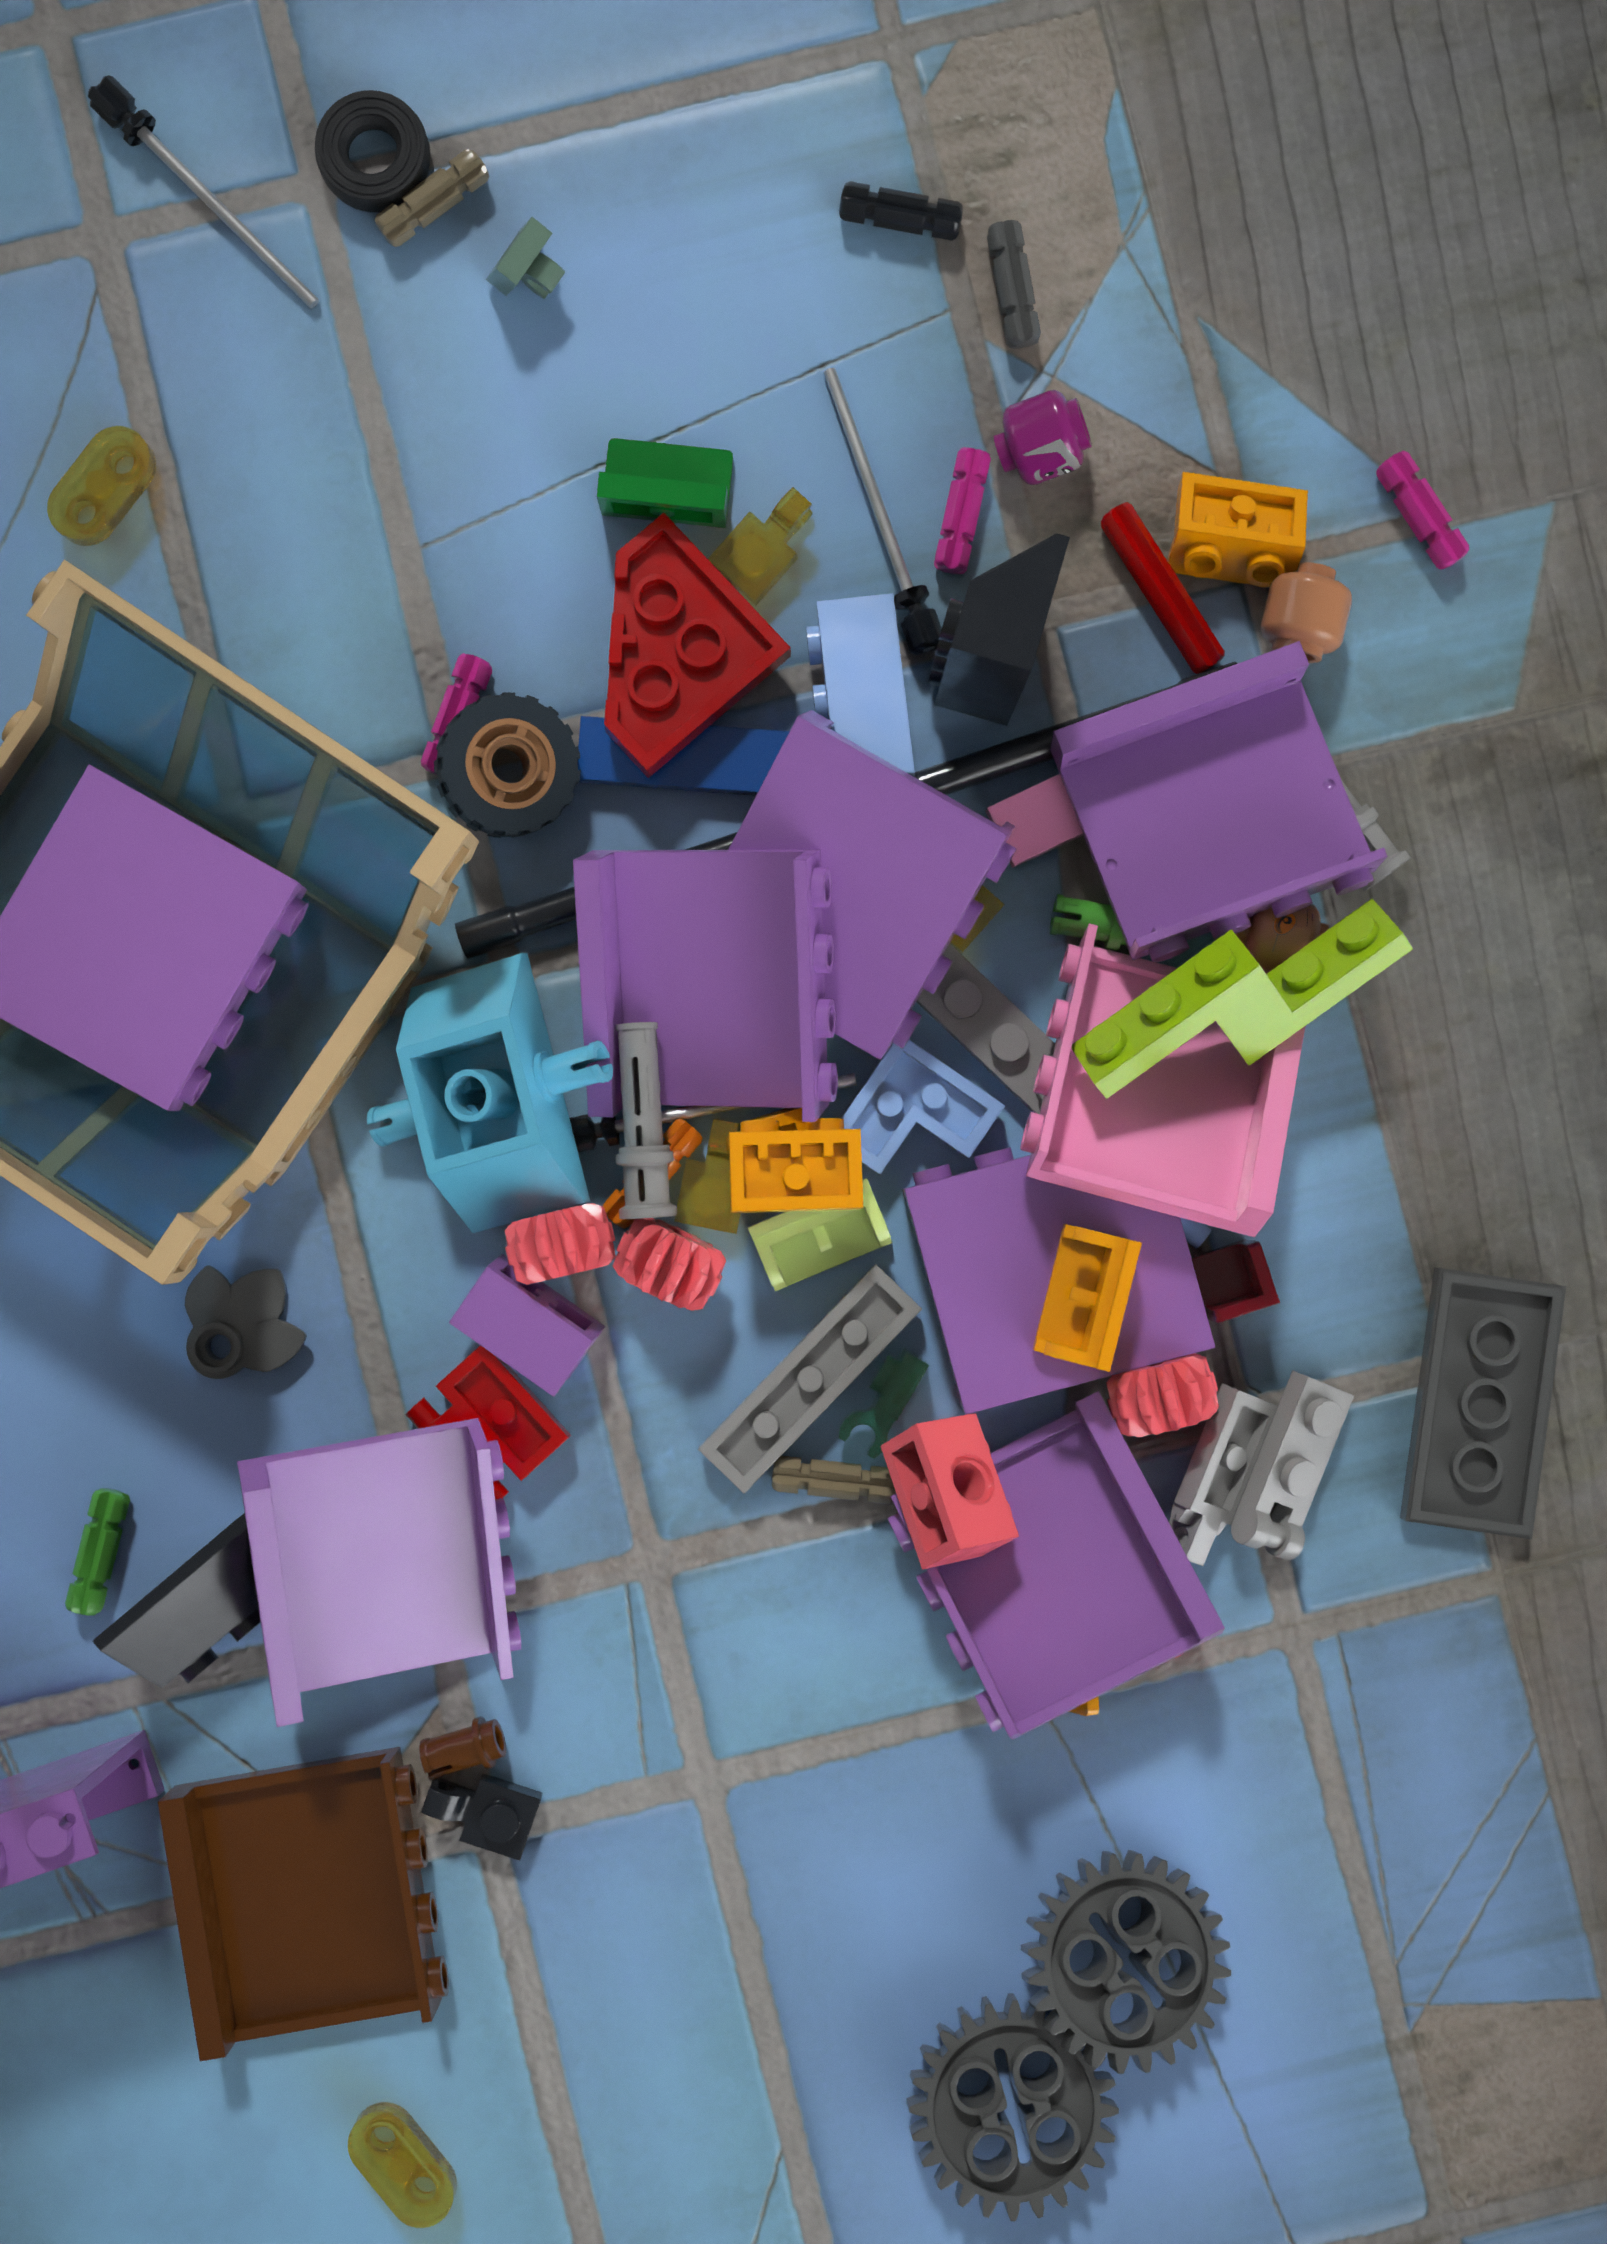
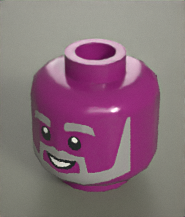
M1049 390L1007 407L1002 418L1004 432L993 436L1004 471L1007 473L1017 469L1021 479L1029 485H1038L1076 471L1083 464V450L1092 447L1088 428L1077 398L1067 401L1066 397L1056 390Z

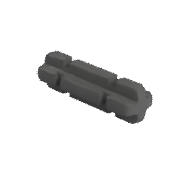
M1017 220L996 222L989 226L987 241L990 257L994 259L992 269L1000 312L1002 316H1006L1004 318L1005 323L1003 324L1006 344L1011 349L1030 347L1038 343L1041 330L1038 313L1032 311L1034 310L1033 304L1036 302L1027 254L1023 253L1025 242L1022 226Z

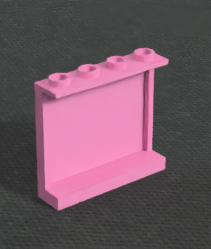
M1089 923L1079 946L1068 944L1059 972L1058 981L1069 984L1065 1001L1056 998L1048 1021L1046 1036L1056 1038L1053 1056H1042L1034 1083L1033 1092L1044 1095L1040 1114L1030 1112L1022 1136L1020 1150L1031 1153L1026 1177L1255 1237L1274 1212L1305 1027L1248 1066L1215 1021L1106 1099L1094 1085L1072 1051V1044L1177 968L1141 958L1132 960L1130 955L1094 946L1098 926Z

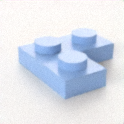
M908 1040L903 1049L892 1044L841 1119H844V1129H861L862 1163L880 1175L915 1124H918L969 1159L1005 1105L920 1046Z

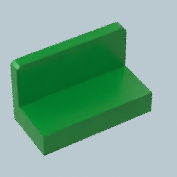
M612 438L608 443L605 472L599 471L596 497L601 514L603 516L654 521L662 513H665L673 523L726 528L733 453L730 450Z

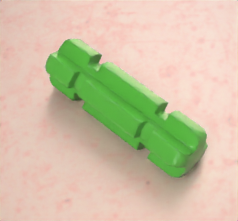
M100 1488L92 1494L87 1513L88 1516L92 1517V1521L84 1525L72 1573L77 1577V1580L69 1585L65 1600L67 1610L76 1614L94 1616L103 1609L108 1588L103 1586V1583L106 1582V1579H111L123 1529L118 1527V1524L121 1523V1520L126 1519L130 1503L128 1494L108 1488Z

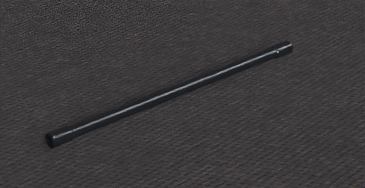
M1234 661L1183 678L1177 684L925 768L915 772V778L948 795L1052 760L1054 758L1050 748L1055 730L1237 664V662ZM737 832L684 850H728ZM571 887L518 906H505L455 923L456 933L466 958L470 959L518 943L526 936L576 920L575 888Z

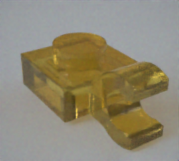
M792 487L778 502L765 523H762L754 514L749 512L710 555L708 560L736 589L756 606L798 559L797 553L786 543L813 515V512L810 510L812 503Z
M713 1119L706 1161L686 1159L677 1204V1216H675L674 1222L737 1234L741 1213H730L729 1152H727L726 1138L729 1132L739 1131L740 1123Z

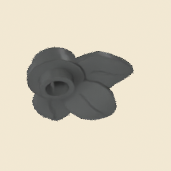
M209 1265L205 1266L195 1276L187 1289L184 1306L193 1325L187 1338L186 1352L191 1365L197 1372L212 1379H223L233 1376L244 1367L268 1372L283 1366L301 1350L307 1338L306 1333L297 1326L279 1319L284 1311L286 1301V1285L280 1270L263 1269L253 1271L239 1278L233 1284H230L220 1271ZM218 1334L227 1337L231 1344L230 1353L225 1358L215 1356L211 1350L212 1339Z

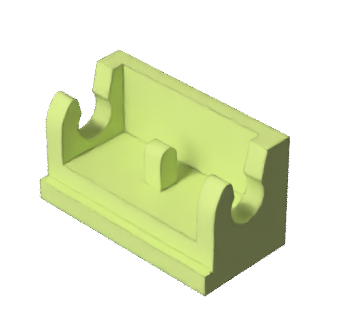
M867 1178L863 1179L864 1207L862 1209L789 1211L748 1227L767 1276L775 1291L892 1243L891 1235Z

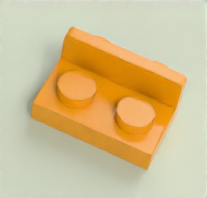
M1183 472L1177 490L1174 538L1167 561L1177 574L1250 584L1258 587H1270L1272 581L1279 575L1296 572L1306 544L1308 490Z
M818 1118L816 1122H805V1130L779 1131L778 1120H749L740 1122L741 1132H729L726 1143L727 1152H729L730 1213L857 1210L864 1207L861 1129H844V1119Z

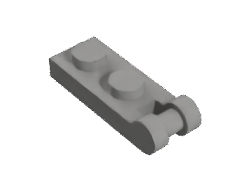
M1292 1370L1232 1521L1231 1534L1237 1543L1255 1549L1264 1545L1270 1555L1289 1561L1295 1559L1300 1554L1305 1542V1533L1302 1528L1354 1395ZM1274 1502H1276V1507L1274 1509L1272 1517L1270 1518L1269 1514L1271 1512Z

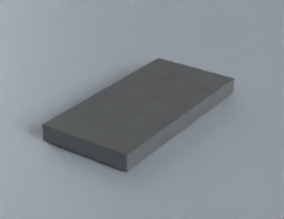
M1434 1267L1401 1505V1519L1422 1524L1532 1539L1566 1286Z

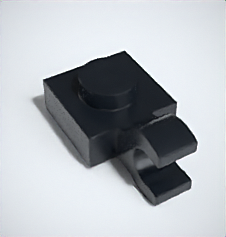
M484 1773L481 1775L476 1791L439 1778L432 1781L421 1813L439 1820L465 1822L459 1841L520 1861L542 1798V1792Z

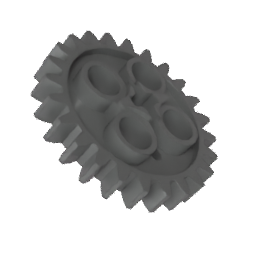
M1128 1850L1123 1867L1121 1868L1116 1854L1102 1851L1101 1870L1097 1871L1091 1862L1081 1858L1077 1860L1080 1875L1078 1881L1075 1882L1060 1872L1056 1875L1058 1885L1063 1892L1058 1899L1045 1893L1039 1894L1038 1898L1049 1911L1046 1919L1028 1917L1026 1923L1038 1931L1040 1936L1039 1942H1028L1021 1945V1951L1037 1959V1966L1022 1972L1021 1976L1027 1983L1042 1987L1028 2002L1037 2012L1052 2010L1043 2022L1042 2027L1052 2036L1065 2031L1061 2047L1072 2055L1081 2050L1085 2045L1084 2060L1092 2067L1098 2068L1107 2054L1110 2068L1118 2074H1124L1129 2056H1131L1136 2067L1144 2073H1148L1152 2065V2052H1156L1163 2060L1172 2065L1175 2063V2052L1172 2043L1179 2040L1193 2050L1197 2047L1195 2037L1190 2030L1195 2022L1210 2029L1214 2027L1215 2024L1211 2017L1204 2011L1207 2002L1215 2004H1225L1226 1998L1220 1992L1213 1989L1212 1985L1214 1979L1231 1976V1970L1216 1963L1214 1956L1230 1948V1942L1221 1937L1210 1935V1931L1217 1927L1223 1918L1220 1914L1211 1910L1199 1911L1206 1903L1209 1894L1198 1887L1186 1891L1190 1875L1185 1871L1177 1868L1167 1876L1168 1864L1166 1860L1153 1856L1146 1868H1144L1142 1854ZM1137 1896L1141 1903L1140 1918L1135 1925L1122 1929L1118 1917L1120 1907L1125 1900ZM1092 1913L1099 1915L1104 1927L1115 1942L1131 1950L1128 1956L1130 1962L1159 1993L1163 2001L1160 2007L1155 2008L1149 1995L1137 1979L1120 1970L1123 1966V1961L1109 1943L1090 1924L1089 1917ZM1090 1939L1094 1951L1091 1963L1087 1968L1073 1972L1069 1960L1071 1950L1082 1940ZM1177 1949L1181 1959L1179 1971L1169 1980H1162L1159 1975L1160 1960L1168 1951ZM1130 1992L1133 1997L1132 2013L1125 2021L1113 2024L1110 2017L1113 2001L1119 1995Z
M1008 1993L1003 2012H996L987 1996L981 1999V2017L973 2019L962 2006L957 2008L961 2028L954 2032L948 2026L939 2022L936 2028L944 2043L942 2047L937 2049L924 2044L920 2047L921 2054L930 2065V2069H917L910 2072L912 2083L924 2091V2094L906 2098L909 2112L924 2117L909 2126L913 2141H929L918 2153L923 2167L941 2163L934 2175L938 2188L942 2190L958 2181L955 2191L958 2205L964 2207L975 2194H978L979 2206L983 2217L989 2218L997 2202L1000 2201L1004 2203L1010 2221H1016L1021 2202L1029 2201L1037 2218H1041L1044 2212L1043 2197L1050 2194L1063 2208L1068 2206L1067 2195L1063 2186L1071 2181L1077 2187L1086 2191L1089 2185L1081 2171L1085 2163L1098 2168H1104L1106 2164L1094 2147L1095 2143H1111L1115 2141V2135L1112 2130L1101 2122V2118L1119 2114V2108L1112 2099L1100 2096V2094L1116 2085L1115 2080L1107 2071H1094L1097 2068L1092 2067L1084 2060V2050H1082L1084 2046L1074 2055L1061 2047L1065 2031L1054 2036L1049 2034L1042 2027L1045 2021V2011L1037 2012L1029 2004L1026 2013L1021 2012L1018 2000L1013 1993ZM998 2048L1005 2050L1010 2082L1020 2100L1017 2103V2111L1030 2152V2160L1027 2163L1019 2161L1014 2130L1004 2112L1007 2108V2102L994 2060V2051ZM1034 2051L1048 2053L1050 2055V2063L1048 2069L1042 2075L1036 2078H1027L1020 2074L1021 2062L1028 2054ZM973 2068L987 2071L989 2078L982 2091L974 2095H966L957 2090L958 2080L965 2071ZM1051 2117H1059L1066 2120L1065 2131L1058 2140L1052 2143H1043L1036 2139L1037 2129L1044 2120ZM993 2134L1004 2138L1005 2143L998 2156L990 2160H982L973 2155L975 2144L980 2138Z

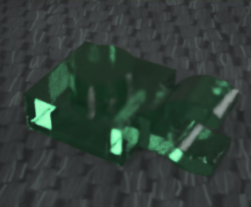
M906 1348L903 1349L898 1359L887 1355L869 1385L870 1389L877 1392L872 1406L865 1410H856L849 1413L840 1424L838 1431L839 1439L845 1442L854 1427L861 1424L868 1425L874 1430L875 1437L869 1445L867 1455L873 1459L878 1457L882 1453L880 1446L887 1442L890 1428L898 1420L928 1369L929 1364L927 1361Z

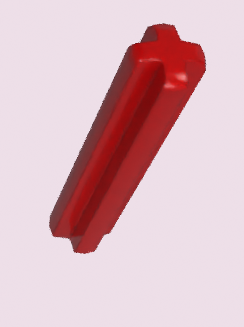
M1125 502L1108 511L1102 517L1101 528L1191 670L1198 674L1216 666L1225 656L1224 649L1132 504Z

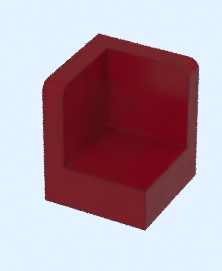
M1244 1239L1191 1257L1208 1320L1219 1323L1280 1303L1259 1241Z

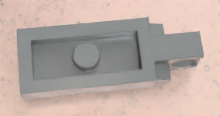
M1223 1383L1217 1394L1219 1408L1206 1421L1174 1500L1175 1504L1172 1505L1169 1524L1189 1561L1204 1566L1215 1536L1221 1533L1226 1524L1232 1525L1234 1515L1278 1408L1277 1405Z

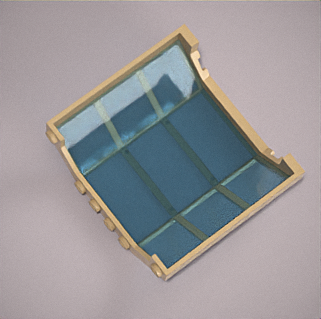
M64 559L57 571H51L46 574L33 592V606L26 616L48 631L33 699L26 710H20L10 718L2 732V740L4 742L0 746V916L89 764L296 880L307 889L302 900L308 903V908L300 925L290 937L281 934L269 955L276 960L269 979L258 993L249 990L237 1013L244 1016L239 1031L225 1050L218 1046L216 1047L204 1068L211 1072V1077L205 1090L193 1106L184 1103L179 1112L167 1111L0 1018V1176L161 1285L181 1282L197 1264L198 1259L196 1258L212 1237L220 1241L248 1212L251 1204L243 1199L249 1191L255 1193L264 1182L272 1186L285 1173L426 965L433 947L426 943L429 936L426 934L431 921L437 926H440L445 921L459 889L452 881L463 864H467L472 859L479 840L456 821Z

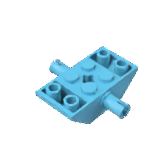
M520 953L412 987L396 1046V1053L408 1098L369 1109L367 1125L381 1121L383 1123L392 1122L391 1125L369 1131L374 1142L384 1147L392 1144V1142L418 1136L427 1176L472 1233L591 1202L563 1093L599 1082H609L612 1079V1064L604 1066L595 1064L586 1067L587 1064L611 1058L606 1046L597 1040L589 1043V1045L553 1055L528 953Z

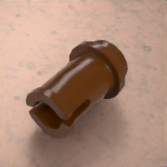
M480 1716L474 1718L470 1727L431 1739H422L419 1745L420 1759L425 1773H428V1778L432 1781L439 1779L441 1776L480 1764L487 1769L493 1768L496 1765L497 1759L506 1756L505 1737L496 1719L486 1721L484 1717Z

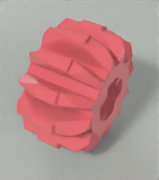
M595 1203L514 1221L504 1230L507 1242L505 1251L509 1266L512 1265L516 1281L526 1285L609 1265L616 1257L612 1223L608 1222L605 1208Z
M641 1218L634 1219L629 1230L624 1232L616 1249L618 1253L612 1266L618 1276L624 1278L627 1283L638 1287L642 1292L651 1294L659 1300L669 1302L679 1308L684 1307L694 1311L703 1309L710 1296L715 1294L723 1277L721 1273L726 1259L722 1252L714 1248L712 1244L682 1230L678 1226L670 1225L661 1219Z
M1196 1353L1115 1374L1106 1382L1109 1394L1107 1402L1110 1413L1115 1418L1121 1434L1129 1437L1136 1436L1139 1438L1151 1434L1158 1435L1163 1432L1178 1431L1186 1426L1197 1425L1200 1421L1210 1419L1219 1408L1216 1395L1218 1387L1214 1372H1210L1206 1357Z

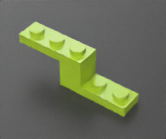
M1373 898L1267 974L1231 929L1155 985L1149 987L1144 993L1111 1017L1094 1027L1090 1032L1073 1043L1071 1049L1094 1085L1106 1099L1215 1021L1248 1066H1250L1409 953L1413 948L1404 933Z

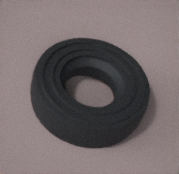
M364 90L351 93L339 99L323 115L315 136V157L326 185L341 201L361 211L381 212L392 203L399 206L403 203L401 197L426 179L430 166V145L421 120L404 101L386 92ZM368 130H380L389 134L397 145V152L393 163L384 171L375 174L359 171L349 160V149L353 140L359 134Z

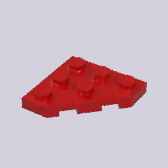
M662 513L616 552L614 607L611 618L608 661V693L604 719L606 733L647 778L652 776L791 657V647L665 513Z

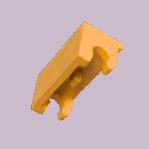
M1063 1224L1032 1350L1057 1359L1110 1372L1142 1243L1078 1226Z

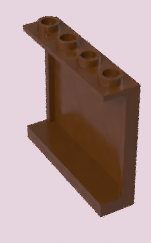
M401 1747L175 1785L158 1801L200 2062L226 2057L235 2042L420 2010L422 2023L432 2022L442 1997L448 1995L449 1978L444 1956L435 1957L431 1933L438 1930L437 1903L433 1892L424 1893L421 1868H426L428 1863L427 1843L423 1829H414L410 1804L417 1802L416 1776L411 1764L403 1765Z

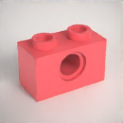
M976 1413L916 1423L880 1446L922 1570L981 1557L1019 1537L1012 1517L1011 1507L1006 1500L990 1454L989 1445L985 1440Z

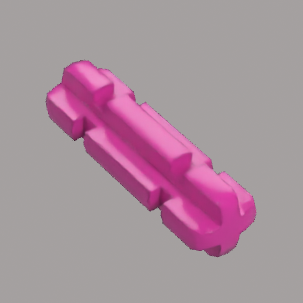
M964 447L957 453L952 476L956 480L951 481L940 535L944 538L938 541L934 560L935 568L945 573L961 575L967 571L972 549L968 542H972L974 539L985 489L981 484L986 483L991 461L990 454L983 450Z
M1405 450L1398 452L1379 466L1376 470V475L1387 493L1394 491L1397 495L1393 502L1419 542L1426 540L1430 547L1425 551L1436 568L1440 570L1448 568L1468 553L1469 544L1458 528L1452 531L1448 525L1452 518L1426 478L1419 480L1415 473L1420 469L1411 455Z
M462 653L458 656L451 675L455 680L454 686H447L431 733L435 736L434 741H427L421 758V766L426 771L434 774V761L437 759L438 752L436 747L440 737L446 730V726L467 705L479 699L480 696L478 694L480 690L486 691L492 674V666L486 660L471 654Z

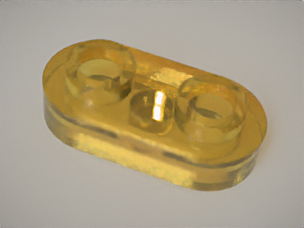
M112 426L98 432L54 487L49 496L47 513L53 527L67 540L81 546H92L106 540L152 482L156 472V458L152 448L140 434L128 427ZM133 457L134 465L129 472L124 474L116 472V466L122 458ZM87 506H94V518L88 523L80 524L78 522L79 512Z
M379 2102L364 2109L357 2117L348 2138V2152L353 2164L401 2222L415 2228H427L436 2225L446 2217L456 2195L457 2178L453 2167L403 2107L390 2102ZM387 2127L393 2131L395 2139L391 2142H383L376 2137L374 2129ZM419 2177L430 2178L434 2182L436 2189L424 2192L416 2186L415 2179Z

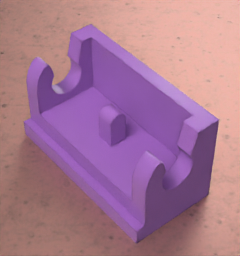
M501 1254L485 1268L449 1321L455 1328L553 1397L558 1393L565 1381L570 1378L606 1327L544 1282L526 1285L516 1281L512 1265L509 1266L507 1256Z

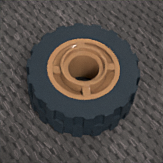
M503 692L497 696H491L490 694L467 705L446 726V730L440 737L436 747L438 752L437 759L434 761V774L438 776L439 785H437L441 798L445 797L450 806L448 808L455 818L459 816L467 823L465 826L474 831L479 830L488 833L487 836L520 837L540 830L562 815L563 809L570 805L575 795L573 793L575 784L579 783L581 770H578V759L581 757L579 747H575L571 737L573 735L568 723L564 725L558 718L559 713L551 706L545 707L538 703L539 699L529 695L525 697L515 696V692ZM500 749L510 750L520 758L523 771L518 782L506 783L494 774L491 762L495 751Z

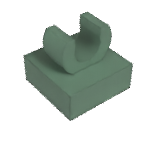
M531 217L517 233L486 280L505 296L522 280L530 290L545 299L565 273L556 262L540 253L553 233L534 217Z

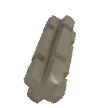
M470 149L462 151L449 161V169L439 168L401 197L403 203L399 206L392 203L376 215L374 219L376 225L389 244L394 247L401 246L416 235L415 227L419 225L424 229L464 199L462 196L464 191L467 190V192L470 191L472 193L488 181L490 177L488 170L476 152Z
M780 1456L773 1465L772 1487L777 1492L798 1494V1489L807 1490V1495L857 1501L859 1496H867L868 1502L884 1504L892 1503L893 1501L890 1496L896 1494L888 1467L871 1466L870 1470H862L861 1464L811 1459L810 1464L801 1463V1458L790 1456Z

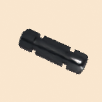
M849 181L845 183L842 189L839 214L840 218L844 221L864 224L865 218L874 220L873 226L918 235L923 234V229L931 230V237L952 241L957 238L960 231L963 205L959 201L938 198L937 204L928 202L929 196L884 187H879L878 193L871 192L870 185Z

